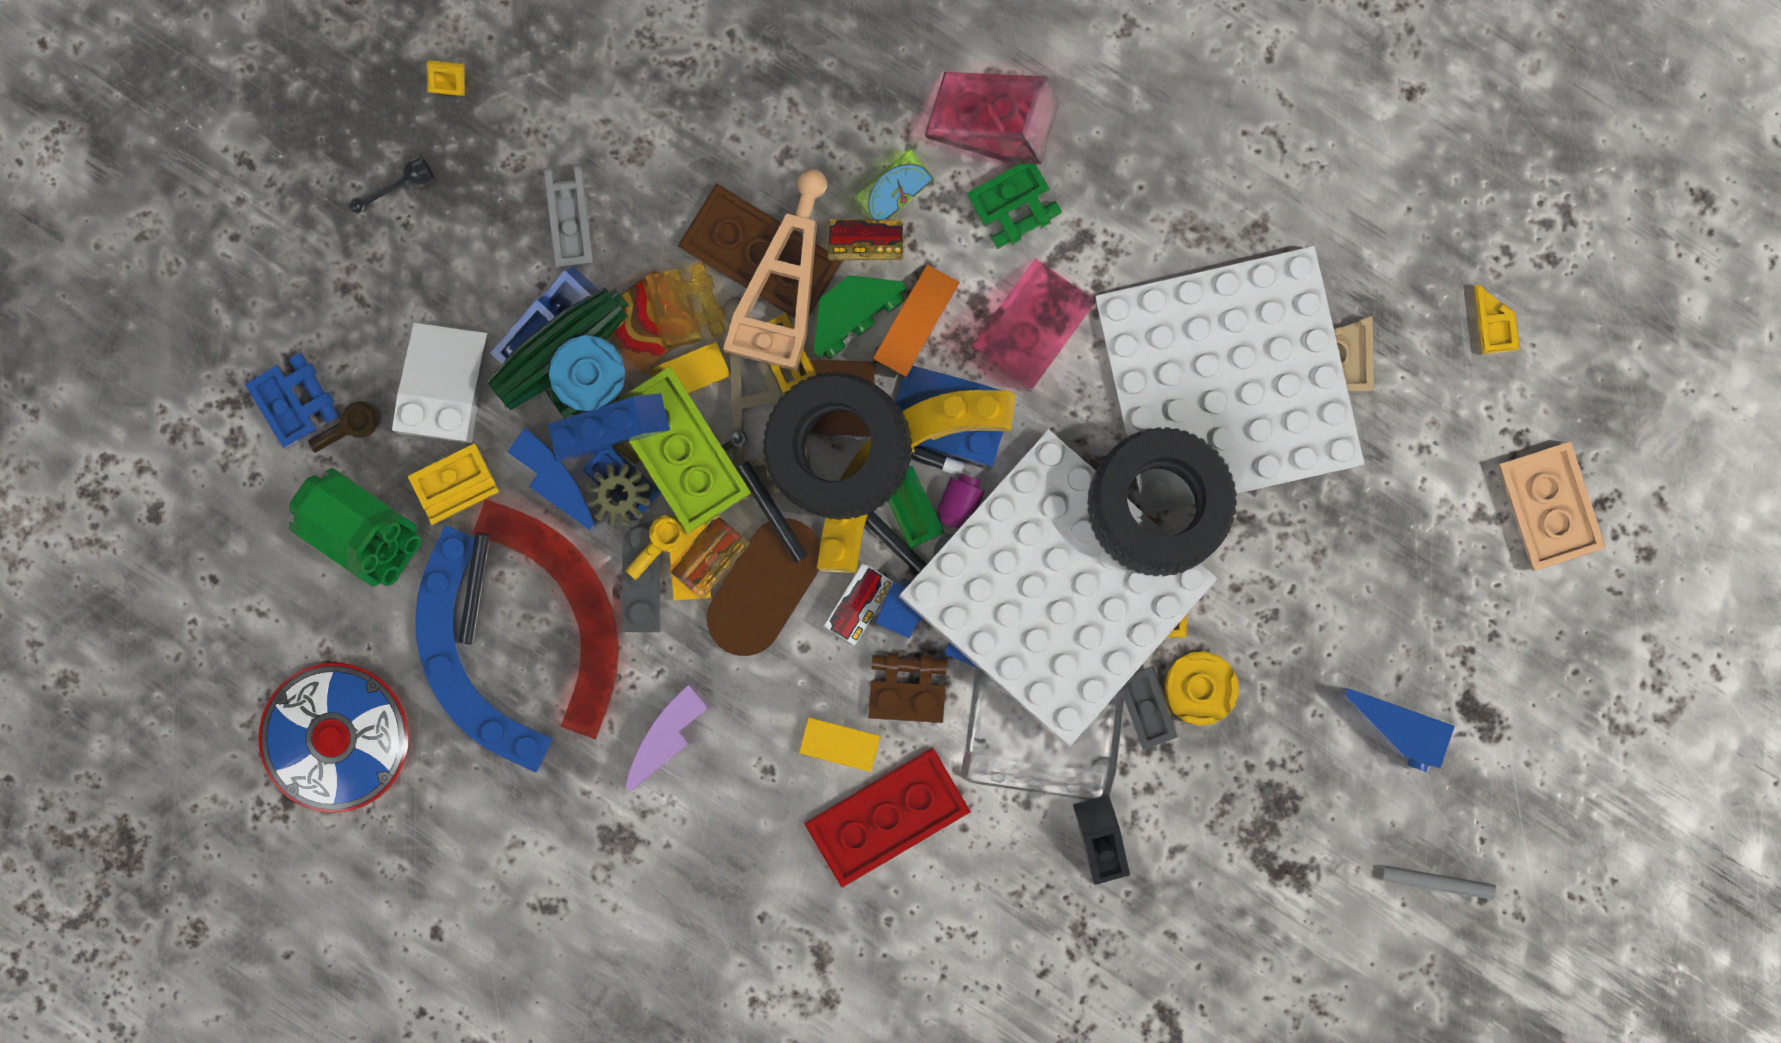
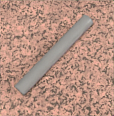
M1384 866L1382 871V881L1491 900H1494L1496 885L1388 866Z

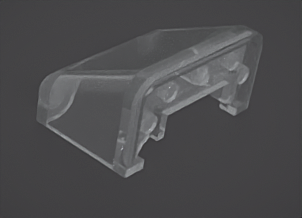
M976 669L961 765V777L970 783L1082 800L1110 795L1117 769L1125 690H1119L1068 748L982 670Z

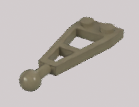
M741 297L730 298L723 305L722 316L729 325L742 299ZM730 354L733 434L738 430L744 431L743 410L772 403L777 405L778 399L783 397L769 364L756 361L769 391L743 397L741 361L749 359ZM744 444L733 447V465L736 468L745 462ZM805 446L806 461L811 469L807 448ZM764 457L749 460L769 494L781 493L769 476L770 473L767 471ZM750 494L741 501H748L755 498L752 494Z

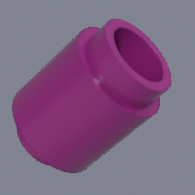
M963 473L959 474L958 479L950 477L937 508L940 511L938 520L959 529L980 505L985 490L978 488L981 481Z

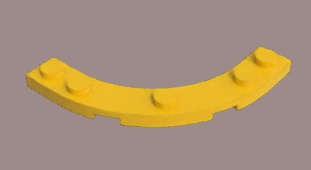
M1009 390L957 391L926 399L907 408L902 412L908 421V427L911 432L912 453L915 451V446L930 438L936 440L949 434L964 431H1011L1016 394ZM871 437L853 457L839 481L853 476L865 464L870 453ZM868 514L861 515L858 518L851 517V519L842 520L825 518L817 569L833 573L857 572L861 540Z

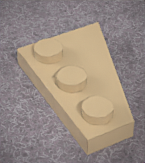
M1370 316L1350 325L1334 329L1348 392L1374 391L1373 316Z

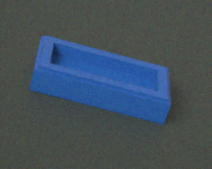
M613 447L612 449L596 453L581 469L599 486L601 483L593 475L599 472L605 479L609 478L606 471L607 465L612 464L616 475L619 476L622 464H627L629 466L627 479L634 472L638 471ZM642 475L635 486L649 484L650 490L639 493V497L649 499L650 505L644 506L637 503L636 508L644 513L662 493ZM619 485L617 491H610L609 493L618 504L620 500L626 501L628 498V493L622 491L625 488L623 485ZM629 512V514H631L636 520H638V518H636L631 512Z

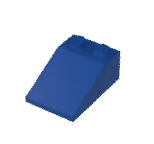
M913 366L907 378L902 379L895 402L899 405L901 411H904L919 402L941 394L957 391L999 389ZM964 431L949 434L936 440L930 438L918 446L992 469L1004 431Z

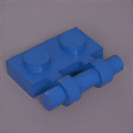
M301 352L289 359L295 372L287 377L280 366L276 365L245 384L284 449L289 448L318 430L310 418L316 413L320 412L327 424L340 417L333 406L335 400L330 392L325 393L316 378L317 370L312 363H307ZM302 383L312 398V401L304 406L293 389Z

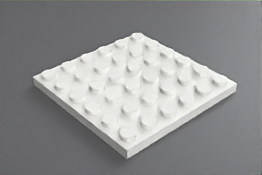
M1315 246L1095 296L1127 438L1141 430L1145 431L1146 429H1155L1157 427L1162 429L1165 427H1170L1171 429L1178 428L1180 431L1185 430L1189 434L1197 435L1199 439L1203 438L1207 444H1211L1212 448L1219 452L1218 455L1224 458V463L1228 465L1229 472L1232 473V481H1235L1234 488L1237 494L1365 465ZM1149 469L1136 476L1144 514L1195 503L1193 493L1187 483L1170 471Z
M1048 429L907 586L899 598L1069 748L1218 578L1201 563L1181 574L1178 573L1177 575L1164 577L1159 575L1156 577L1144 575V573H1136L1134 570L1126 569V566H1121L1117 560H1113L1112 556L1107 554L1105 549L1099 545L1100 542L1096 540L1095 533L1091 529L1092 524L1089 523L1087 511L1089 507L1087 505L1088 490L1096 471ZM1127 499L1130 512L1140 526L1153 534L1169 536Z

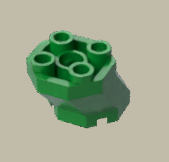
M334 468L325 470L324 472L328 475L319 478L313 475L306 478L289 503V512L294 515V523L289 521V530L373 587L381 583L384 586L394 584L412 556L421 546V537L417 535V525Z

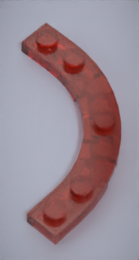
M485 499L472 534L475 535L476 532L490 534L491 541L514 549L534 560L556 580L571 605L580 632V667L574 692L561 727L596 740L611 703L619 667L618 629L613 607L606 589L586 557L557 530L530 515Z

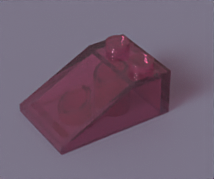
M944 72L925 136L933 141L1007 163L1042 164L1060 100L1047 76Z
M1035 259L973 342L971 350L1026 390L1032 392L1096 301L1038 259Z

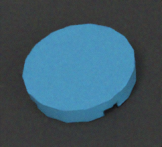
M581 335L570 338L557 348L550 361L549 378L553 391L561 402L575 410H597L610 404L617 398L624 385L625 369L621 355L611 343L598 336Z

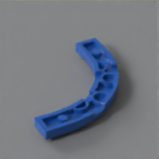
M444 525L424 570L417 596L415 614L416 639L425 676L442 708L469 737L495 754L537 773L553 738L515 721L495 708L475 688L461 660L454 634L455 609L461 583L471 562L474 537Z

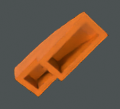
M927 264L878 348L873 361L906 379L960 282Z

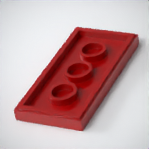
M932 747L806 821L804 825L839 885L843 888L971 813L935 749Z

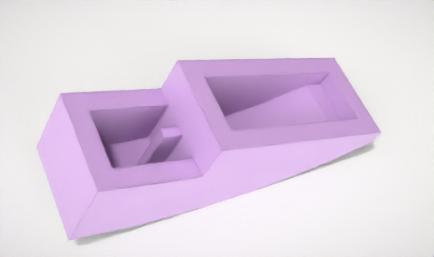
M688 684L670 701L654 721L641 742L625 784L629 791L634 790L690 743L681 731L709 708L691 684Z

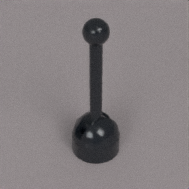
M419 154L410 159L404 167L403 177L361 200H352L349 204L350 211L354 214H359L363 211L364 206L406 183L415 187H423L435 181L434 174L425 158Z

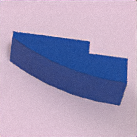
M574 266L564 270L543 296L533 302L490 353L503 364L519 345L564 309L599 290Z
M524 428L507 452L537 473L529 487L587 529L594 531L597 527L595 518L575 478L561 460L556 461L555 453L545 443Z

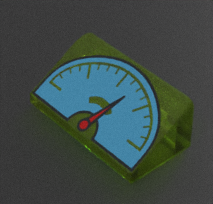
M909 149L854 196V201L873 223H885L935 179L916 154Z

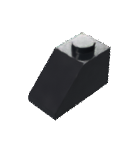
M1109 794L1073 804L1078 830L1094 885L1130 876L1120 826Z

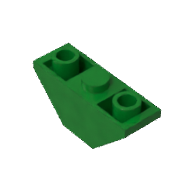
M849 275L819 299L813 350L817 359L820 360L825 355L829 360L846 347L843 342L854 332L858 337L876 323L872 318L884 309L887 313H890L903 303L905 299L902 294L906 292L904 283L902 281Z

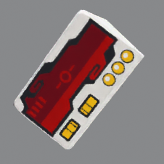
M862 562L823 627L855 646L892 586L893 581Z

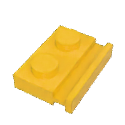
M476 443L408 476L431 525H435L500 493Z

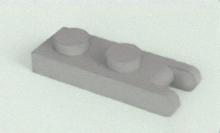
M574 164L573 173L575 179L554 182L552 167L544 168L556 268L594 264L582 164Z

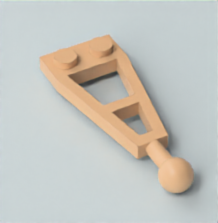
M816 169L805 170L798 178L797 186L801 197L796 214L786 213L733 314L723 347L725 353L797 371L808 331L817 223L815 220H811L810 216L815 199L822 196L827 188L825 175ZM793 230L804 232L800 266L778 261ZM771 273L799 280L794 329L748 318Z

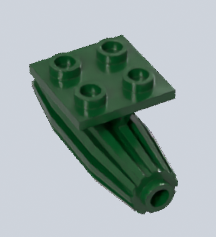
M604 287L564 309L519 345L487 380V383L510 411L546 391V394L564 419L570 415L579 414L582 410H575L564 404L553 391L549 378L550 361L557 348L570 338L591 335L601 337L607 341L628 318V315L624 312L629 307L628 303L616 288L609 293Z

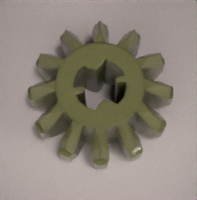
M610 464L606 466L609 478L605 479L599 472L593 475L601 485L599 488L593 485L587 486L588 492L598 494V498L587 501V505L590 508L602 506L595 514L597 520L603 519L610 512L608 526L615 527L618 515H620L623 525L628 527L631 525L629 512L638 519L644 516L636 508L637 503L644 506L650 505L649 499L639 497V493L647 492L650 490L649 484L635 486L642 477L640 471L634 472L627 479L629 473V466L627 464H622L619 476L616 475L614 466ZM619 485H623L625 488L622 491L628 493V498L626 501L620 500L618 506H614L612 503L615 500L609 498L610 491H617Z

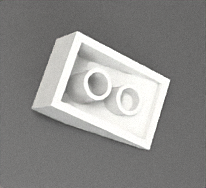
M413 323L397 393L392 431L398 434L472 444L488 333Z

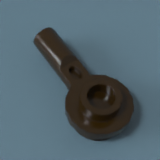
M356 401L349 404L345 408L342 417H340V423L308 440L311 449L316 453L347 435L355 438L371 436L379 426L378 411L372 404L365 401Z

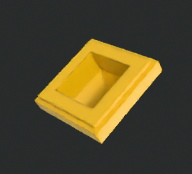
M427 60V92L464 96L465 64Z

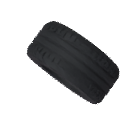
M845 372L819 373L813 377H807V380L799 381L797 385H793L789 391L787 390L784 393L783 397L778 399L777 405H774L773 412H770L768 416L769 421H766V430H764L763 434L765 436V439H763L764 461L767 464V471L770 473L769 476L774 481L775 486L793 504L814 515L829 519L858 518L861 515L869 514L870 511L874 512L878 507L885 505L884 502H888L891 496L898 492V487H901L903 479L905 480L907 476L906 472L909 471V462L912 459L910 453H912L911 432L908 427V421L905 419V415L899 405L874 383L863 377ZM845 411L855 414L864 421L871 434V448L865 464L853 476L842 481H829L820 478L810 469L805 457V445L809 432L821 418L830 413Z
M1150 428L1145 431L1141 430L1122 440L1103 459L1094 473L1090 489L1088 490L1087 505L1089 507L1087 511L1089 523L1092 524L1091 529L1095 533L1096 540H1099V545L1105 549L1107 554L1112 556L1113 560H1117L1121 566H1126V569L1134 570L1139 574L1144 573V575L1158 577L1162 575L1164 577L1177 575L1198 566L1222 544L1228 536L1227 534L1230 532L1231 525L1235 519L1233 517L1236 514L1235 506L1237 505V499H1235L1237 493L1234 488L1235 481H1232V473L1229 472L1228 465L1224 463V458L1218 455L1219 452L1216 449L1214 450L1211 444H1207L1203 438L1199 439L1197 435L1189 434L1185 430L1180 431L1178 428ZM1149 469H1163L1178 475L1187 483L1193 493L1196 510L1192 522L1184 531L1173 536H1160L1147 531L1137 523L1130 512L1127 493L1132 481L1140 473Z

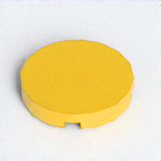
M1206 651L1188 653L1177 659L1167 671L1164 682L1165 698L1172 713L1182 721L1197 726L1215 724L1225 718L1236 705L1239 694L1238 677L1231 665L1217 654Z

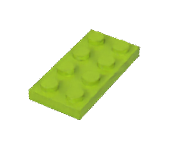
M670 366L612 403L633 396L661 393L670 430L629 442L685 531L689 534L749 496L751 492Z

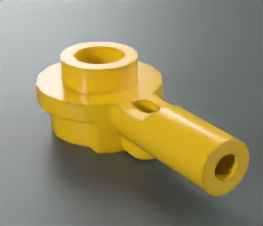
M664 515L653 521L649 530L651 542L625 570L634 580L640 577L662 551H676L683 545L686 540V531L677 517Z

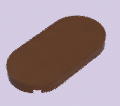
M785 518L808 556L795 563L770 522H767L753 534L718 589L708 608L707 626L712 639L724 651L737 656H751L769 648L777 639L819 572L817 563L820 542L815 533L804 523L795 519Z

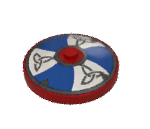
M347 663L318 664L295 673L285 680L273 693L260 721L259 751L268 776L274 785L293 802L319 812L340 813L352 811L380 798L393 786L400 776L410 749L409 720L396 692L375 673Z

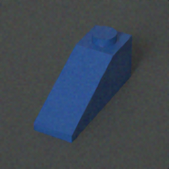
M1343 688L1341 696L1398 755L1408 758L1407 766L1427 773L1430 766L1441 768L1455 728L1454 725L1361 692Z

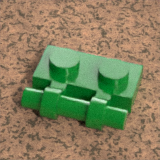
M1032 157L966 194L984 227L997 220L1001 225L1002 230L990 237L997 250L1009 243L1013 246L1022 241L1021 236L1037 227L1045 228L1051 224V219L1062 214L1056 200L1044 207L1040 203L1038 197L1049 192L1050 188ZM1027 204L1032 214L1013 223L1009 214Z

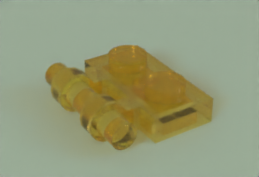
M697 263L690 267L693 277L692 281L684 282L680 268L648 275L642 280L664 350L698 343L702 339L699 327L708 325L712 337H719L726 333L722 321L725 318L721 306H717L712 291L715 288L711 275H707L704 263ZM698 294L703 311L694 313L689 296Z

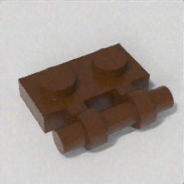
M888 652L887 656L872 655L871 670L886 671V682L871 681L869 719L943 723L945 686L931 685V674H946V659H932V655L921 654V658L899 657V653ZM898 671L920 673L919 684L897 683Z

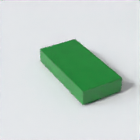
M912 465L909 467V471L906 472L907 476L905 480L903 479L901 487H898V492L892 495L888 501L910 549L945 533Z

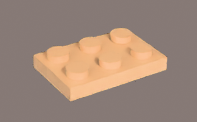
M1571 441L1497 465L1532 571L1606 548Z

